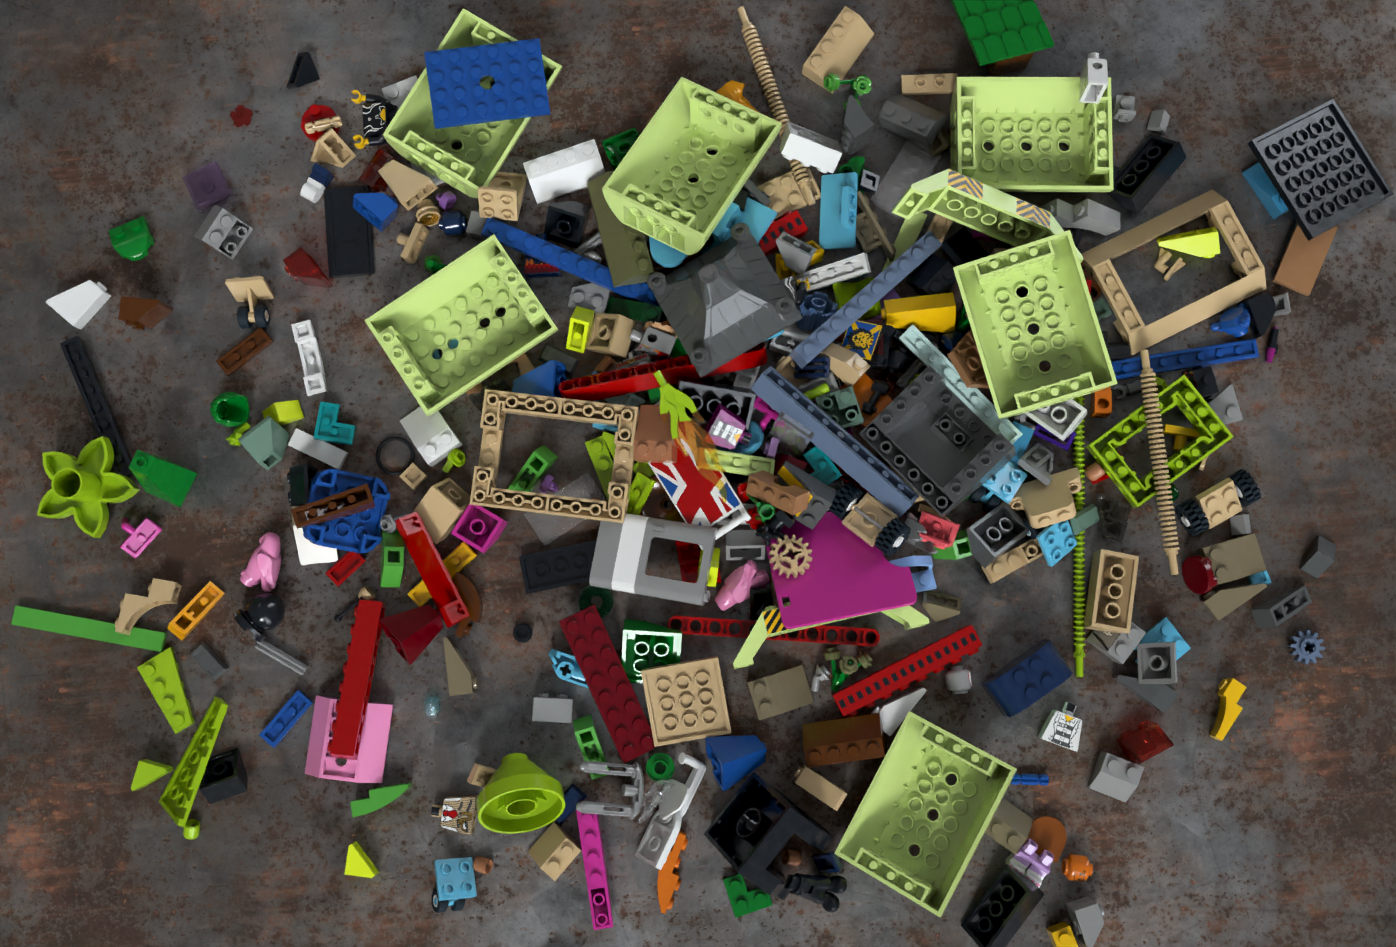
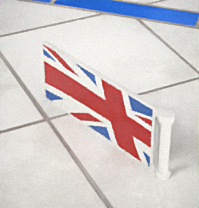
M679 421L677 463L648 464L685 523L712 527L739 509L741 513L739 516L717 530V540L745 520L749 521L752 517L722 471L696 467L698 448L707 447L691 422ZM699 545V547L702 550H704L703 545Z

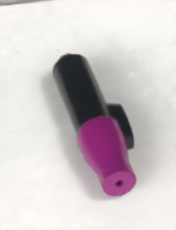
M1277 326L1271 329L1266 350L1265 362L1272 363L1273 357L1278 351L1277 338L1279 330Z

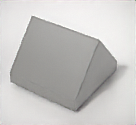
M1165 109L1151 111L1147 129L1165 134L1170 115Z
M1288 293L1272 297L1276 305L1274 316L1286 315L1291 312Z
M1249 514L1235 515L1229 518L1231 536L1251 534Z

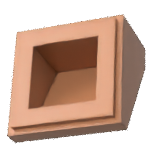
M605 355L595 370L598 373L616 370L615 364L617 362L612 357Z

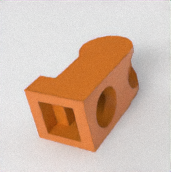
M1111 387L1091 393L1090 417L1107 418L1112 413Z

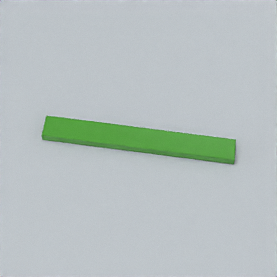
M15 605L11 625L158 652L164 651L167 637L165 632L138 627L132 628L130 636L115 632V623Z

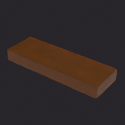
M259 327L216 360V362L227 376H231L274 341L263 327Z

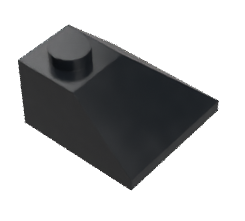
M576 201L549 204L544 234H547V239L578 248L581 245L588 224L591 206Z

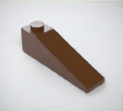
M364 484L291 509V513L298 529L357 514L374 508L375 504L368 484Z

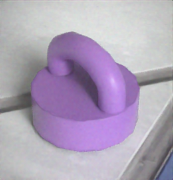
M451 191L436 194L439 206L444 210H449L455 205L457 197Z
M549 474L546 475L539 491L544 494L547 490L557 492L559 487L556 483L552 482L554 477Z

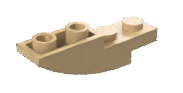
M1037 538L1034 540L1029 539L1004 553L986 568L983 566L981 568L990 584L1044 554Z

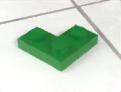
M737 873L723 878L735 918L773 905L770 895L759 887L748 891L741 874Z

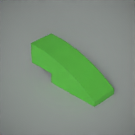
M412 782L369 790V797L355 799L350 802L352 817L368 814L393 802L412 786Z

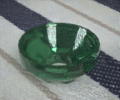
M589 585L579 595L578 605L580 611L592 605L591 600L593 597L599 596L602 598L603 603L601 607L596 609L600 617L604 618L613 608V595L609 589Z

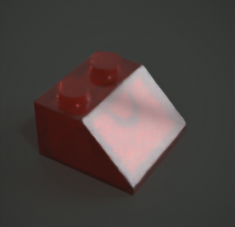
M302 247L283 260L286 265L284 267L285 271L296 282L299 280L305 285L326 288L333 286L312 256Z
M1148 720L1138 724V728L1133 731L1130 729L1121 733V737L1117 739L1127 760L1137 764L1174 746L1173 742L1159 725Z

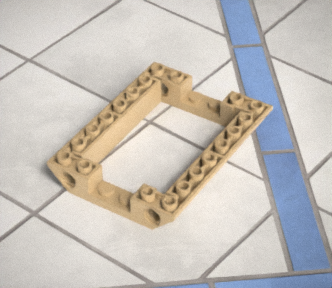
M1213 189L1082 253L1083 267L1105 295L1117 318L1113 323L1123 342H1127L1130 345L1131 356L1267 289L1264 265L1228 200ZM1205 214L1210 228L1215 227L1219 229L1236 260L1230 265L1235 274L1239 275L1240 280L1145 326L1111 260Z
M485 389L480 423L483 434L479 464L474 467L470 505L624 523L632 482L634 438L639 407ZM506 413L618 426L614 439L616 448L612 479L608 486L609 501L496 488Z

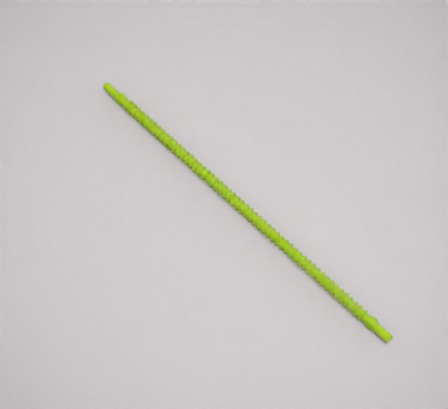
M1083 396L1073 399L1081 406L1085 405L1083 403V400H1085ZM1084 419L1073 431L1077 433L1074 438L1075 442H1073L1075 444V447H1073V450H1075V453H1073L1075 455V458H1073L1075 464L1073 466L1078 468L1082 483V489L1074 493L1075 497H1073L1076 513L1082 510L1083 505H1085L1083 502L1085 499L1083 497V494H1085L1083 491L1085 488L1083 486V483H1085L1083 480L1085 477L1083 475V472H1085V469H1083V466H1085L1083 464V461H1085V458H1083V455H1085L1083 453V450H1085V447H1083V444H1085L1083 442L1085 438L1083 436V433H1085L1083 430L1085 427L1083 425ZM1085 531L1074 536L1077 545L1073 548L1075 550V553H1073L1075 555L1073 559L1075 561V564H1073L1075 569L1073 572L1076 573L1073 575L1075 581H1073L1075 586L1073 588L1076 590L1073 592L1075 594L1073 600L1076 601L1073 604L1076 607L1073 609L1076 612L1073 615L1076 618L1073 620L1076 624L1073 626L1076 629L1073 632L1076 635L1073 637L1076 640L1073 643L1075 645V652L1073 653V657H1075V677H1083V657H1085L1083 646L1086 645L1083 643V640L1086 639L1083 637V634L1086 633L1083 631V617H1085L1083 612L1086 611L1083 609V606L1086 605L1083 603V600H1085L1083 598V595H1085V592H1083V589H1085L1083 583H1085L1083 581V578H1085V575H1083V572H1085L1083 569L1085 566L1083 564V561H1085V558H1083V555H1085L1083 553V550H1085V547H1083V544H1085L1083 533Z

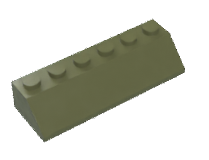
M608 171L587 182V188L613 287L647 282L649 276L654 273L644 233L623 224L607 204L602 188L614 172Z

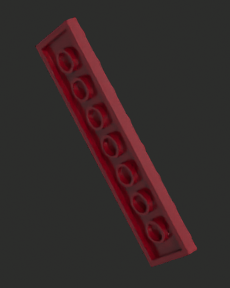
M593 604L559 620L558 622L622 763L624 764L656 748L654 746L652 730L596 606Z

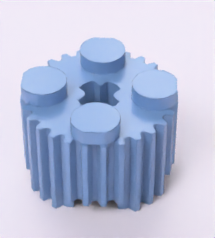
M816 291L812 295H806L803 304L800 305L802 319L797 321V327L801 330L815 331L836 313L838 304L829 300L826 293L823 294Z

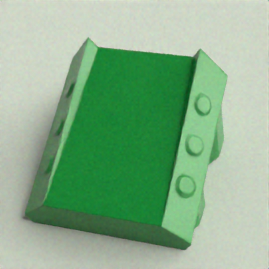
M631 128L602 141L614 171L640 136L636 128Z

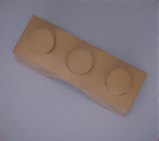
M764 470L749 475L747 494L791 515L807 510L810 491L795 484L791 486L778 485L779 477Z

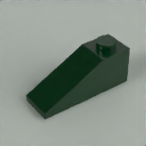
M610 297L605 314H620L636 321L637 325L644 326L645 323L650 321L653 323L662 322L664 312L659 306Z

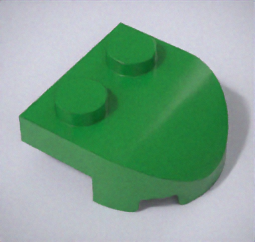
M144 216L109 230L113 248L122 258H127L130 261L144 258L148 255L147 250L150 246H154V238L150 234L148 223Z

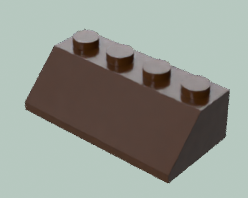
M880 712L802 724L803 749L807 768L880 758L886 755L887 748Z

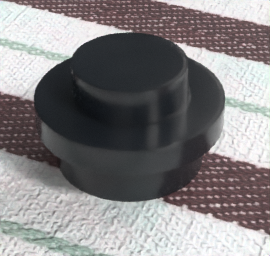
M518 624L513 630V636L518 642L525 643L532 638L533 631L528 624Z

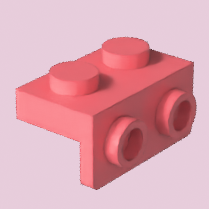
M922 511L918 522L927 531L926 534L919 533L923 538V542H933V546L939 549L953 546L960 524L927 511Z

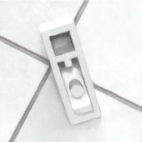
M922 687L881 705L880 708L877 706L871 714L880 712L883 731L891 736L927 690Z

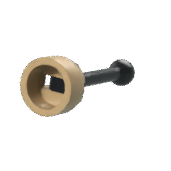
M364 586L359 591L358 598L371 601L375 598V594L368 586ZM359 599L340 615H335L334 620L340 622L344 615L359 604Z

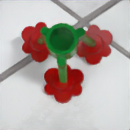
M747 481L745 484L741 483L738 485V492L736 494L741 502L745 503L751 499L757 505L754 509L747 510L752 519L749 521L745 520L752 529H757L759 526L764 525L766 519L773 517L774 509L777 508L764 501L759 502L755 497L747 494Z

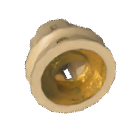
M430 199L420 201L417 204V222L424 227L438 224L439 218H441L439 208L434 206V202Z

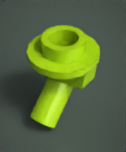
M247 422L237 427L231 435L226 437L229 445L241 446L238 439L242 436V433L250 429V425Z
M458 448L453 449L448 453V460L442 470L448 473L453 465L457 467L463 466L466 462L465 454Z

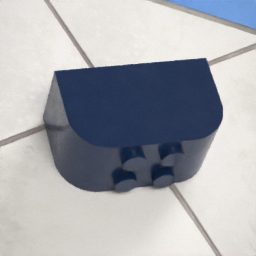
M1043 639L980 684L1001 714L1006 717H1012L1065 682L1073 672L1050 639Z

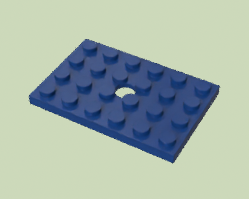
M539 38L424 52L435 129L550 115ZM490 76L495 80V84L491 89H484L480 86V80L483 77Z

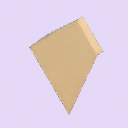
M330 128L316 141L310 161L343 168L356 155L336 132Z

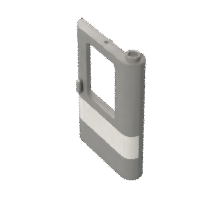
M626 513L624 523L600 521L589 584L595 587L704 606L705 602L708 603L710 599L707 582L718 528ZM654 537L703 545L704 551L696 583L646 574L651 541Z

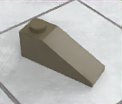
M1254 583L1216 590L1211 589L1203 594L1204 598L1200 601L1213 619L1219 621L1268 586L1265 583Z
M450 637L443 638L449 696L476 693V689H478L477 677H474L473 671Z

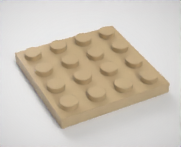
M718 656L641 669L655 747L732 733Z

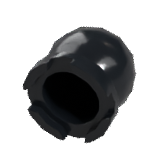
M259 593L247 603L246 611L239 609L234 614V619L244 631L249 629L255 634L252 637L253 639L262 642L267 637L265 631L273 630L284 619L285 607L282 600L275 594Z

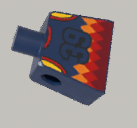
M536 234V237L547 241V234ZM526 255L524 267L526 279L562 277L561 269Z

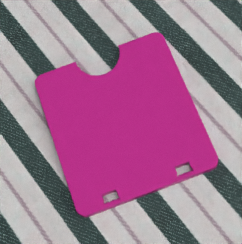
M831 511L824 514L813 530L795 520V523L790 528L785 525L781 529L789 539L793 535H795L796 540L802 537L801 543L808 542L809 545L806 549L812 550V553L808 555L812 557V561L807 562L810 567L809 569L804 568L805 573L803 575L798 572L797 578H794L793 574L786 578V573L783 572L782 575H778L780 570H773L775 563H769L782 624L787 629L913 605L917 601V593L910 567H899L888 562L881 550L875 545L871 547L842 524L843 520ZM774 538L771 539V544L766 546L769 560L772 558L769 555V552L772 550L771 545L773 543L777 544V539ZM784 546L779 549L778 554L784 552ZM788 553L787 557H790L791 560H793L794 556H791L790 553ZM803 558L797 561V566H800L803 563ZM789 597L791 605L784 607L782 598Z

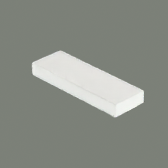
M297 428L295 429L288 446L339 470L341 469L348 452L327 442L314 440V436Z

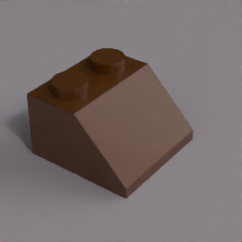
M121 296L118 319L125 322L126 326L133 327L132 329L144 331L145 328L152 329L173 312V308L156 299Z

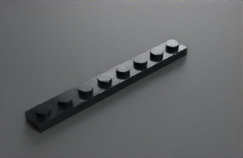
M75 336L60 343L98 436L109 438L114 451L113 472L127 477L134 475L129 469L132 462L131 456L81 338Z

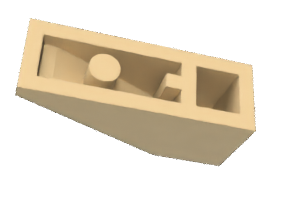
M830 343L816 356L817 358H830V370L848 387L853 386L870 368V365L857 353L834 343Z

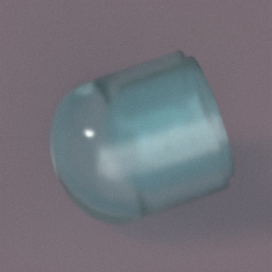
M431 697L424 701L425 714L427 716L436 717L440 714L441 709L438 698Z

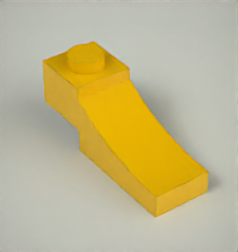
M1234 678L1223 679L1218 685L1219 690L1216 694L1220 696L1219 711L1213 729L1209 734L1215 740L1222 741L1243 709L1236 703L1247 687Z

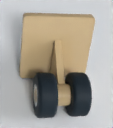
M252 276L226 279L225 284L236 301H248L249 306H240L237 310L239 326L242 329H248L252 327L253 322H256V325L260 328L268 327L270 322L269 310L265 304L257 305L258 300L274 299V294L264 277Z

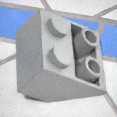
M214 205L194 236L233 260L253 228L225 209Z

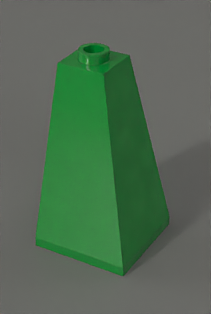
M137 450L129 466V469L145 492L180 508L198 474L166 458L141 450Z

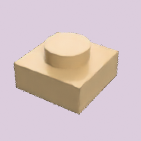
M412 463L399 477L415 490L428 476Z

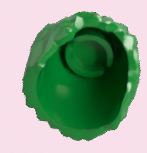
M235 392L221 393L210 404L211 415L217 423L226 427L242 425L249 418V402L246 396Z

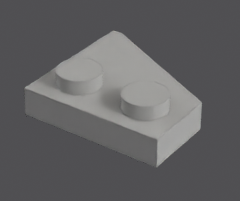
M1038 442L1020 458L1017 464L1046 486L1052 481L1050 475L1053 470L1052 461L1054 453Z

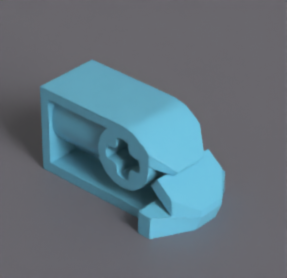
M552 648L548 655L554 663L552 667L557 676L562 680L588 688L574 655ZM565 664H567L571 671L566 672L564 675L560 667H565Z

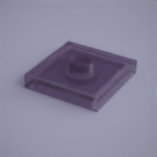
M216 161L182 177L198 211H203L233 196L227 180Z

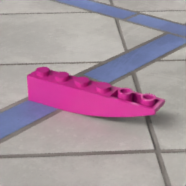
M576 810L593 929L613 927V917L599 814L581 813Z

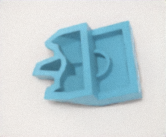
M1167 617L1162 618L1153 627L1146 630V634L1138 643L1175 642L1176 660L1191 649Z

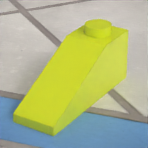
M1215 227L1156 238L1158 245L1198 257L1213 258L1215 254H1220L1219 235Z

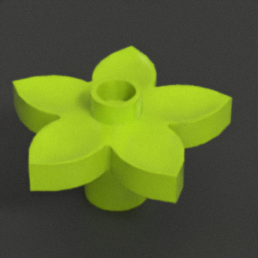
M102 436L89 442L81 450L78 459L75 456L62 452L51 451L42 453L43 466L46 474L52 480V489L43 496L37 515L53 519L66 518L73 515L78 527L84 533L93 538H101L109 521L107 503L124 502L132 498L140 489L127 476L110 473L114 463V451L109 438Z

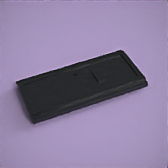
M369 186L329 188L324 190L329 278L375 274L372 224L353 208V196L356 193H369Z

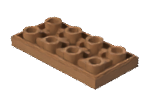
M1296 223L1272 281L1302 295L1309 296L1338 227L1335 226L1308 241Z

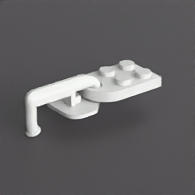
M684 752L679 754L678 761L680 764L685 763L693 767L686 784L674 779H669L664 784L658 798L659 810L652 817L634 855L660 870L676 841L681 828L682 817L685 815L706 771V765Z

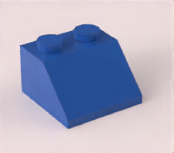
M356 193L353 196V208L381 232L397 217V201L390 195L387 196L384 193Z

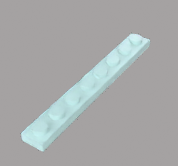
M914 325L910 326L899 337L926 367L930 365L943 377L947 388L996 435L1001 433L1011 444L1023 435L1007 418H998L995 406L977 388L966 387L954 365Z

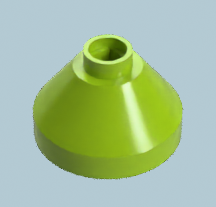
M512 753L502 758L501 765L477 797L478 820L484 828L505 834L524 833L542 828L555 821L565 809L563 787L559 781L528 760L526 754Z

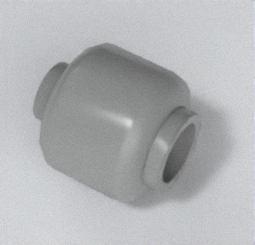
M963 665L952 666L951 671L945 673L947 690L952 691V694L968 693V690L971 689V673L968 669H963Z

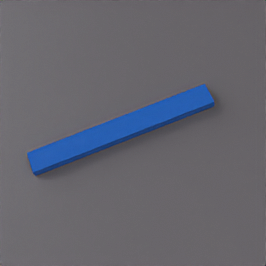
M1256 338L1152 354L1149 355V360L1153 373L1158 374L1258 358L1259 353ZM1141 356L1111 361L1116 380L1139 377L1141 370H1143Z

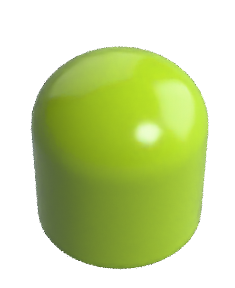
M189 819L186 821L185 827H183V836L189 840L196 839L200 832V822L195 819Z

